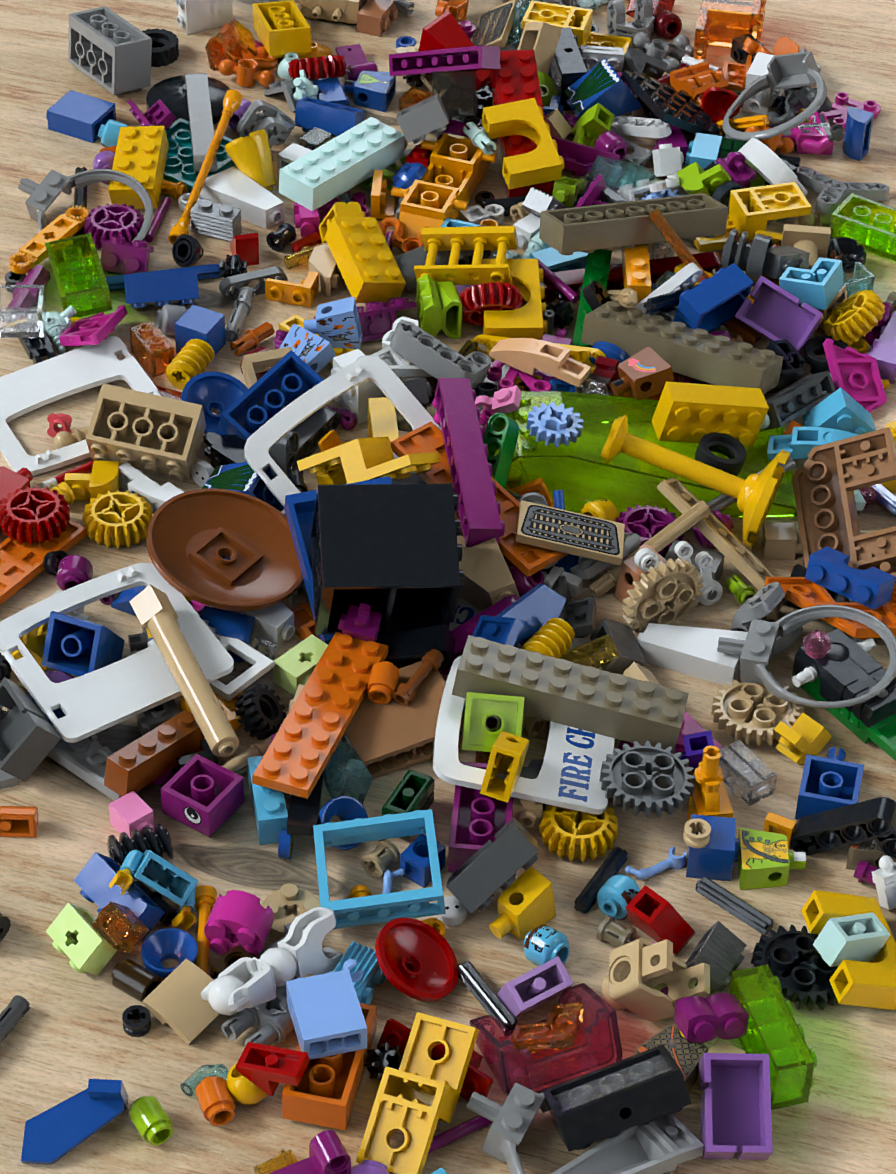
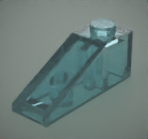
M597 156L586 180L589 181L591 177L596 178L598 174L603 175L606 188L616 193L617 190H620L619 186L632 184L634 187L636 186V181L642 179L652 181L656 175L643 165Z

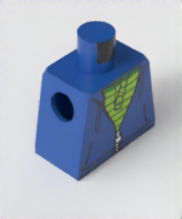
M362 71L357 81L345 80V92L354 94V104L357 106L386 112L396 92V76H390V72Z

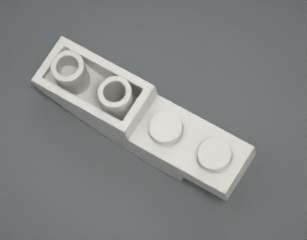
M127 462L119 466L120 487L125 491L129 490L131 494L139 493L140 497H146L147 502L151 504L153 514L163 503L178 494L184 493L182 489L175 487L170 482L160 486L156 481H152Z

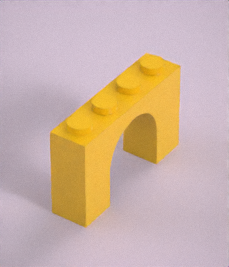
M535 98L483 108L482 125L489 139L509 135H522L530 138L537 145V148L531 152L503 158L502 174L509 190L561 179L562 169L565 167L564 159L557 152L556 140L551 138L549 124L545 123L542 107L537 105Z
M482 259L481 264H495L496 259ZM506 259L505 264L509 265L512 284L510 285H515L517 289H520V294L527 304L515 310H484L483 334L541 340L543 335L547 334V320H543L546 303H541V300H544L545 297L544 285H540V283H543V268H539L538 259Z
M814 890L801 909L810 933L820 934L830 918L873 912L891 934L871 963L843 959L829 979L838 1003L896 1010V942L877 899Z

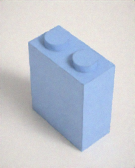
M349 969L286 981L287 1005L302 1052L308 1053L309 1060L367 1048V1026Z

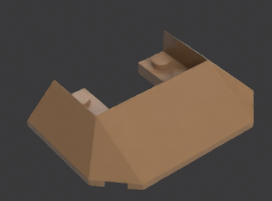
M887 427L813 447L807 455L808 459L800 470L797 469L792 476L805 568L807 569L810 554L828 546L850 556L848 566L851 568L866 570L875 567L896 577V526L860 534L854 490L896 480V444L891 429Z

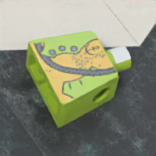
M739 828L737 864L740 890L785 886L788 881L789 869L805 870V852L788 851L787 836L784 834Z

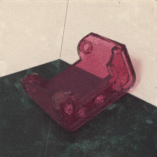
M585 983L569 987L561 993L558 999L559 1015L505 1033L502 1023L495 1016L485 1015L469 1021L471 1027L479 1030L476 1044L503 1093L508 1097L515 1082L539 1094L543 1090L621 1061L622 1046L616 1010Z

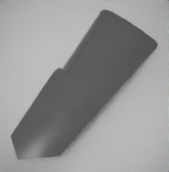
M424 246L394 257L406 282L405 292L417 288L414 266L425 265L428 251L424 250ZM474 250L460 251L458 265H472ZM484 250L482 259H489L491 251ZM437 251L435 265H448L451 251Z

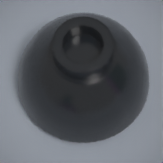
M187 234L180 235L172 247L173 259L180 267H190L196 264L204 253L199 241Z

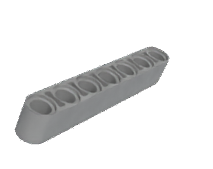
M207 73L185 74L195 173H199L214 136ZM215 156L209 172H217V156Z

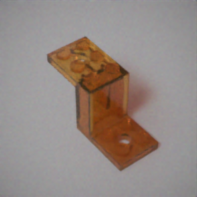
M702 0L695 31L693 58L698 60L706 59L709 46L731 48L732 38L749 33L760 42L767 0H753L752 3L731 0Z

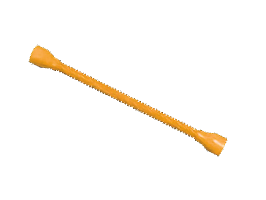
M228 90L225 94L222 117L183 214L169 233L168 241L172 245L180 235H189L190 210L198 201L230 118L239 109L243 100L242 94L237 90Z

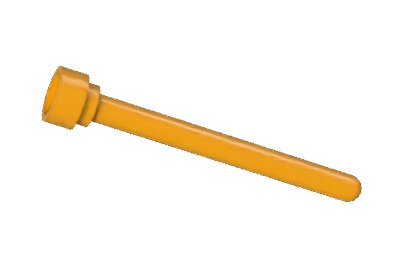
M201 885L195 889V907L198 911V954L196 966L208 974L210 942L205 936L204 928L216 902L217 890L212 886Z

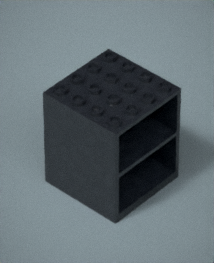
M452 483L317 486L310 533L315 635L335 634V632L342 633V630L338 629L342 613L347 614L350 605L359 607L360 603L371 605V611L382 613L378 634L395 633L447 624L449 627L450 622H454L455 611L458 610V599L461 598V587H464V570H459V561H462V545L457 544V536H460V519H455V511H458V494H453Z

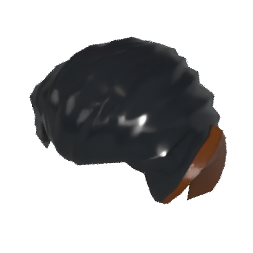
M830 237L827 258L842 260L843 273H851L863 268L866 263L867 254L862 244L858 246L855 239L847 237Z

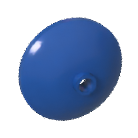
M205 372L194 376L187 382L181 394V401L202 405L206 422L204 434L214 432L225 438L228 434L219 427L221 414L244 394L248 388L231 375L221 372Z

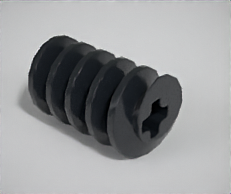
M155 824L154 833L149 826L144 827L142 836L137 829L132 830L130 838L126 832H122L119 835V842L114 835H109L108 837L109 857L117 864L119 863L120 866H122L127 854L132 850H139L142 853L150 850L162 857L163 852H166L168 857L173 859V847L169 832L166 828L164 830L161 824Z

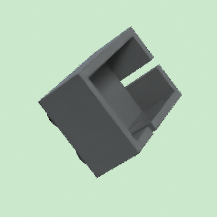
M4 677L0 682V705L10 709L8 713L0 709V770L25 782L56 746L61 737L53 725L48 722L49 719L27 689Z
M515 817L494 835L497 838L494 842L491 840L486 842L448 878L446 888L471 914L476 909L482 912L494 900L492 897L495 891L499 888L502 891L506 890L516 880V872L521 867L527 870L538 859L539 843Z

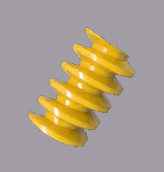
M201 339L189 340L167 366L166 376L168 381L175 388L183 390L187 382L194 376L204 372L205 368L214 359L213 348Z
M551 618L521 649L559 659L571 648L575 632L569 623L563 619Z

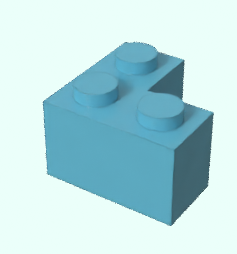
M819 257L811 270L787 267L779 278V286L799 298L802 303L801 307L805 302L817 310H826L844 285L842 260Z
M841 387L802 416L804 427L832 428L858 435L876 430L871 413Z

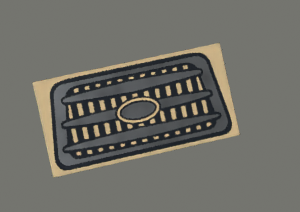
M518 0L508 1L481 13L471 39L474 46L505 47L520 6Z
M521 500L518 510L515 542L620 565L623 559L625 524Z

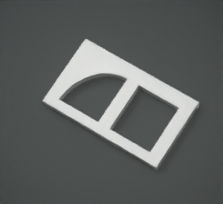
M202 619L227 651L230 650L253 665L227 685L217 679L209 682L212 690L227 701H230L275 666L273 660L243 641L215 634L216 628L210 627L208 625L209 621ZM154 639L148 642V647L155 644Z

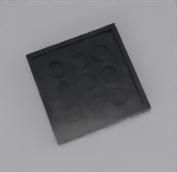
M624 70L620 78L661 121L693 134L697 132L722 136V141L723 137H726L722 132L723 128L717 123L712 122V117L706 112L701 111L702 107L695 101L690 100L691 96L684 90L678 92L669 84L663 86L654 78L650 77L648 80L639 72L634 71V73Z

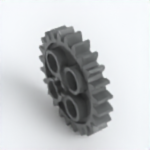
M634 741V747L624 743L622 750L615 747L613 755H606V761L602 762L599 781L602 782L601 790L606 791V799L613 798L614 806L622 803L623 812L631 808L634 809V816H637L642 811L646 818H649L651 812H655L658 817H661L662 811L672 815L673 807L677 810H682L683 803H689L695 786L694 768L688 767V759L681 760V752L672 754L671 746L664 750L661 749V743L659 742L655 747H652L649 741L645 742V746H640L637 741Z

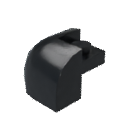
M787 339L770 341L766 347L767 350L774 351L775 355L783 357L779 384L766 394L777 393L800 379L805 370L804 363L806 360Z

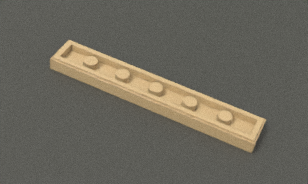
M676 477L661 481L657 486V489L682 514L699 502ZM711 512L694 525L758 590L764 587L766 577H776Z

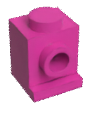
M293 203L295 228H300L301 237L318 231V208L311 211L298 203Z

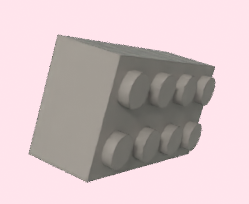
M438 94L398 112L396 117L407 142L413 141L414 144L426 139V134L433 131L435 135L446 130V126L449 124V116Z

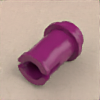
M868 860L866 862L859 861L853 877L857 878L859 883L864 881L876 886L872 880V871L879 868L870 865Z

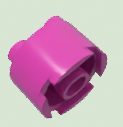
M230 890L227 891L225 896L221 897L220 894L204 928L205 936L210 942L209 948L213 952L223 955L236 946L241 945L247 952H252L257 957L264 947L274 922L275 915L269 905L265 909L259 904L260 898L248 892Z

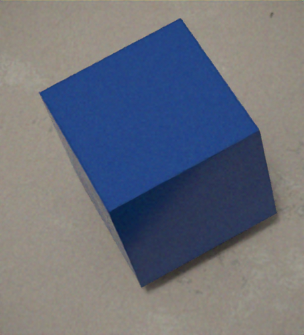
M192 305L175 323L176 353L178 354L189 340L201 339L213 348L216 355L226 344L225 315Z
M691 814V819L698 818L708 822L711 826L710 841L705 847L692 848L688 846L686 877L701 879L705 876L711 880L731 881L733 862H737L739 838H735L736 818Z

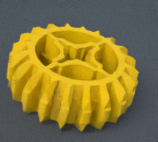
M867 289L862 292L857 291L856 294H851L847 299H843L840 304H837L835 309L830 311L831 314L824 321L823 330L825 335L832 336L834 340L841 339L847 345H851L852 342H857L861 337H865L868 332H871L878 325V321L883 318L885 305L882 299L872 290Z
M118 489L117 492L111 493L107 491L105 495L98 494L97 498H91L90 503L85 505L82 521L87 528V535L90 537V541H96L98 545L106 544L107 548L116 546L119 549L123 545L129 548L131 543L139 544L140 539H146L149 524L154 514L151 504L147 502L146 497H140L139 493L131 494L129 490L120 492Z
M546 804L542 812L541 824H539L540 837H542L543 845L548 846L550 853L557 852L559 859L567 856L570 862L574 858H578L583 863L585 858L595 861L597 855L604 857L607 850H612V846L618 837V820L615 816L614 808H610L608 804L605 812L598 815Z

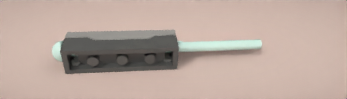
M829 371L805 376L765 399L769 409L759 432L784 426L834 393L836 390Z

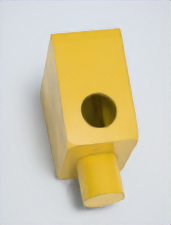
M507 732L499 734L491 749L480 794L509 802L521 774L529 745L528 739ZM506 773L507 776L505 780H500L496 774Z
M530 866L498 897L496 902L499 917L489 924V928L499 939L508 932H511L518 939H524L529 931L552 920L556 916L552 882Z

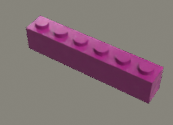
M481 45L389 54L390 76L411 77L500 69V46Z

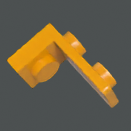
M309 271L306 279H302L301 284L267 278L265 281V298L270 301L311 308L319 293V272Z

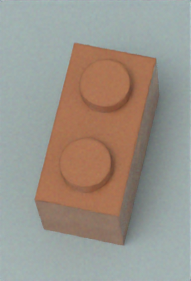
M368 0L357 13V32L380 37L389 28L392 21L397 18L398 8H396V0Z

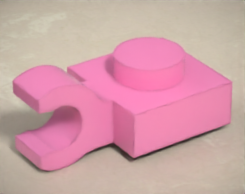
M515 385L494 392V397L492 398L481 395L476 397L475 407L483 406L481 413L485 409L491 410L494 414L519 410L522 392Z

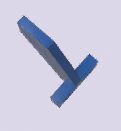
M538 584L497 616L481 615L472 636L482 637L486 640L514 647L518 642L535 634L549 619L559 618L566 598L545 584Z
M89 1079L87 1089L25 1122L21 1162L52 1165L124 1113V1110L128 1108L129 1097L122 1080Z

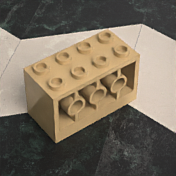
M102 383L85 438L91 459H94V461H120V466L127 462L135 469L143 470L149 475L156 476L162 474L175 481H183V479L190 481L192 477L191 467L196 463L206 429L203 406Z

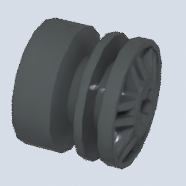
M732 229L724 244L721 257L722 268H727L735 263L742 271L746 272V275L754 282L753 284H756L760 276L764 277L762 275L767 248L772 247L773 238L772 236L756 234L752 243H748V232L744 231L740 241H738L739 230Z

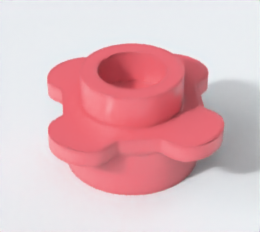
M51 413L48 415L49 428L47 433L50 437H55L61 431L72 433L70 429L72 417L63 413Z

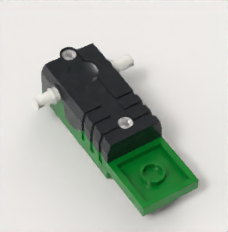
M837 628L825 634L815 632L811 634L809 643L799 646L794 657L791 679L796 687H801L816 701L836 702L867 694L883 678L887 669L884 670L883 666L867 653L875 648V641L872 638H867L859 643L854 642ZM896 678L882 692L867 701L848 707L825 708L865 744L873 741L896 761Z

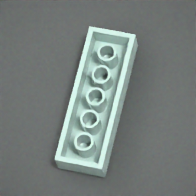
M370 117L279 170V193L314 211L373 176L374 170H383L403 158L405 136L378 119Z

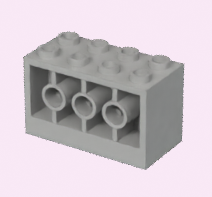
M106 6L69 14L68 62L113 95H122L124 92L132 90L139 91L151 85V37Z

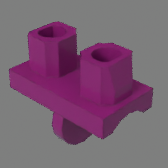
M730 152L726 158L716 159V165L720 164L730 175L731 180L740 184L743 188H750V181L756 179V173L745 162V156L741 152Z

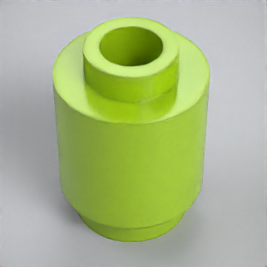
M143 1096L133 1102L129 1111V1118L143 1139L154 1146L166 1142L173 1134L172 1121L157 1098L154 1096Z

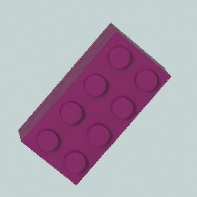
M460 762L466 766L485 770L487 768V763ZM455 785L448 850V872H455L489 840L494 842L497 839L494 835L513 817L514 797H510L507 803L480 794V790Z

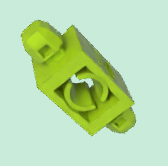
M563 175L561 179L554 181L552 196L564 206L573 208L577 201V195L583 190L585 180L573 179Z

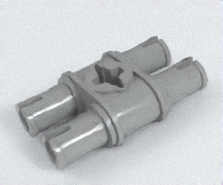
M286 985L276 987L277 996L275 999L252 1008H245L221 1025L223 1034L227 1038L230 1036V1040L234 1041L244 1031L254 1027L259 1031L245 1040V1046L247 1042L268 1046L273 1043L283 1042L286 1039V1035L294 1030L287 1005Z

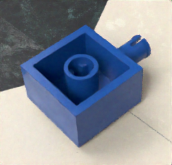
M836 747L830 748L827 752V758L807 754L795 819L799 820L803 816L858 803L864 765L844 761L846 752L842 748H839L838 756H835Z

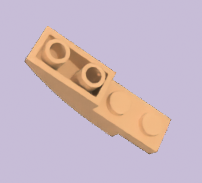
M503 339L493 347L488 355L501 363L510 365L532 376L537 370H540L545 374L552 375L577 387H580L590 375L591 370L590 366L569 357L571 349L538 339Z

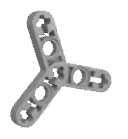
M797 167L796 176L803 186L819 193L815 210L819 213L834 214L843 200L885 201L888 199L890 188L885 184L839 182L811 168Z

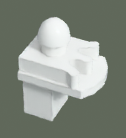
M554 566L549 574L542 571L544 574L543 584L555 591V587H558L559 577L565 576L571 596L577 598L582 591L583 579L577 575L565 572L564 568Z
M885 855L879 860L880 869L872 871V880L876 885L880 906L891 910L896 908V862H893L890 856Z

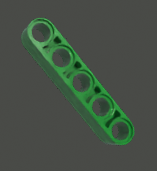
M495 413L488 420L483 444H487L488 447L487 462L492 465L493 478L505 488L520 428L518 423L507 415ZM506 424L505 429L501 431L502 426ZM500 448L499 453L494 456L495 452Z

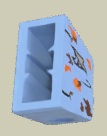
M355 297L320 304L317 306L316 319L304 320V329L314 334H319V337L331 343L332 348L361 349L362 329Z
M296 324L292 325L280 348L292 346L293 352L316 373L322 370L336 356L329 341Z

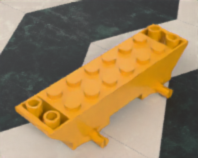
M444 133L442 138L436 142L422 140L421 149L433 150L426 173L420 180L415 179L412 186L406 189L393 186L391 196L404 198L400 204L399 220L404 226L402 239L409 237L419 238V232L422 228L428 226L441 227L446 218L458 220L459 211H467L468 201L490 164L496 162L497 154L486 155L479 147L471 143L469 137Z

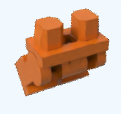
M706 62L670 71V86L678 92L684 90L691 96L690 100L695 101L700 106L702 96L707 89L711 87L727 89L729 86L723 72L720 70H710L709 64Z

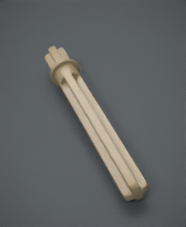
M631 288L606 290L612 301L620 303L623 307L630 308L638 302V294Z
M703 500L699 501L643 545H651L657 553L707 516L711 512L709 506ZM639 548L625 557L620 565H615L610 570L608 568L605 569V573L590 584L589 588L597 598L612 587H617L623 562L635 556Z

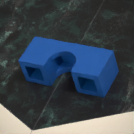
M828 546L810 554L805 579L873 610L890 601L896 579L895 576L875 567L866 570L851 568L848 566L850 556Z

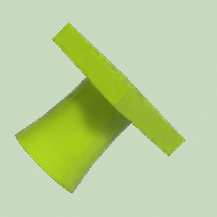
M466 692L462 750L491 752L492 746L501 732L521 737L525 697ZM489 717H494L497 720V724L493 728H489L486 725V720Z

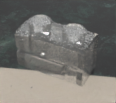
M740 740L729 744L728 747L725 746L719 749L721 753L719 766L723 773V781L730 787L732 794L736 798H741L751 806L759 802L761 798L764 799L774 793L777 774Z

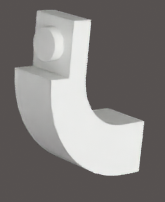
M752 137L737 151L745 156V162L752 170L761 175L770 185L796 182L804 196L808 193L797 179L796 174L761 141Z

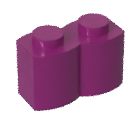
M717 993L707 998L687 996L675 1001L674 1022L687 1041L703 1043L711 1041L716 1037L731 1040L747 1034L749 1014L733 994Z

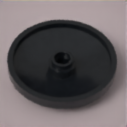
M185 75L162 80L148 91L146 96L147 110L161 99L176 117L174 122L179 118L189 121ZM208 77L214 125L222 117L223 99L230 88L221 81Z

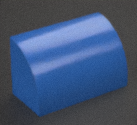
M852 106L848 107L843 152L848 157L860 161L869 150L874 113Z

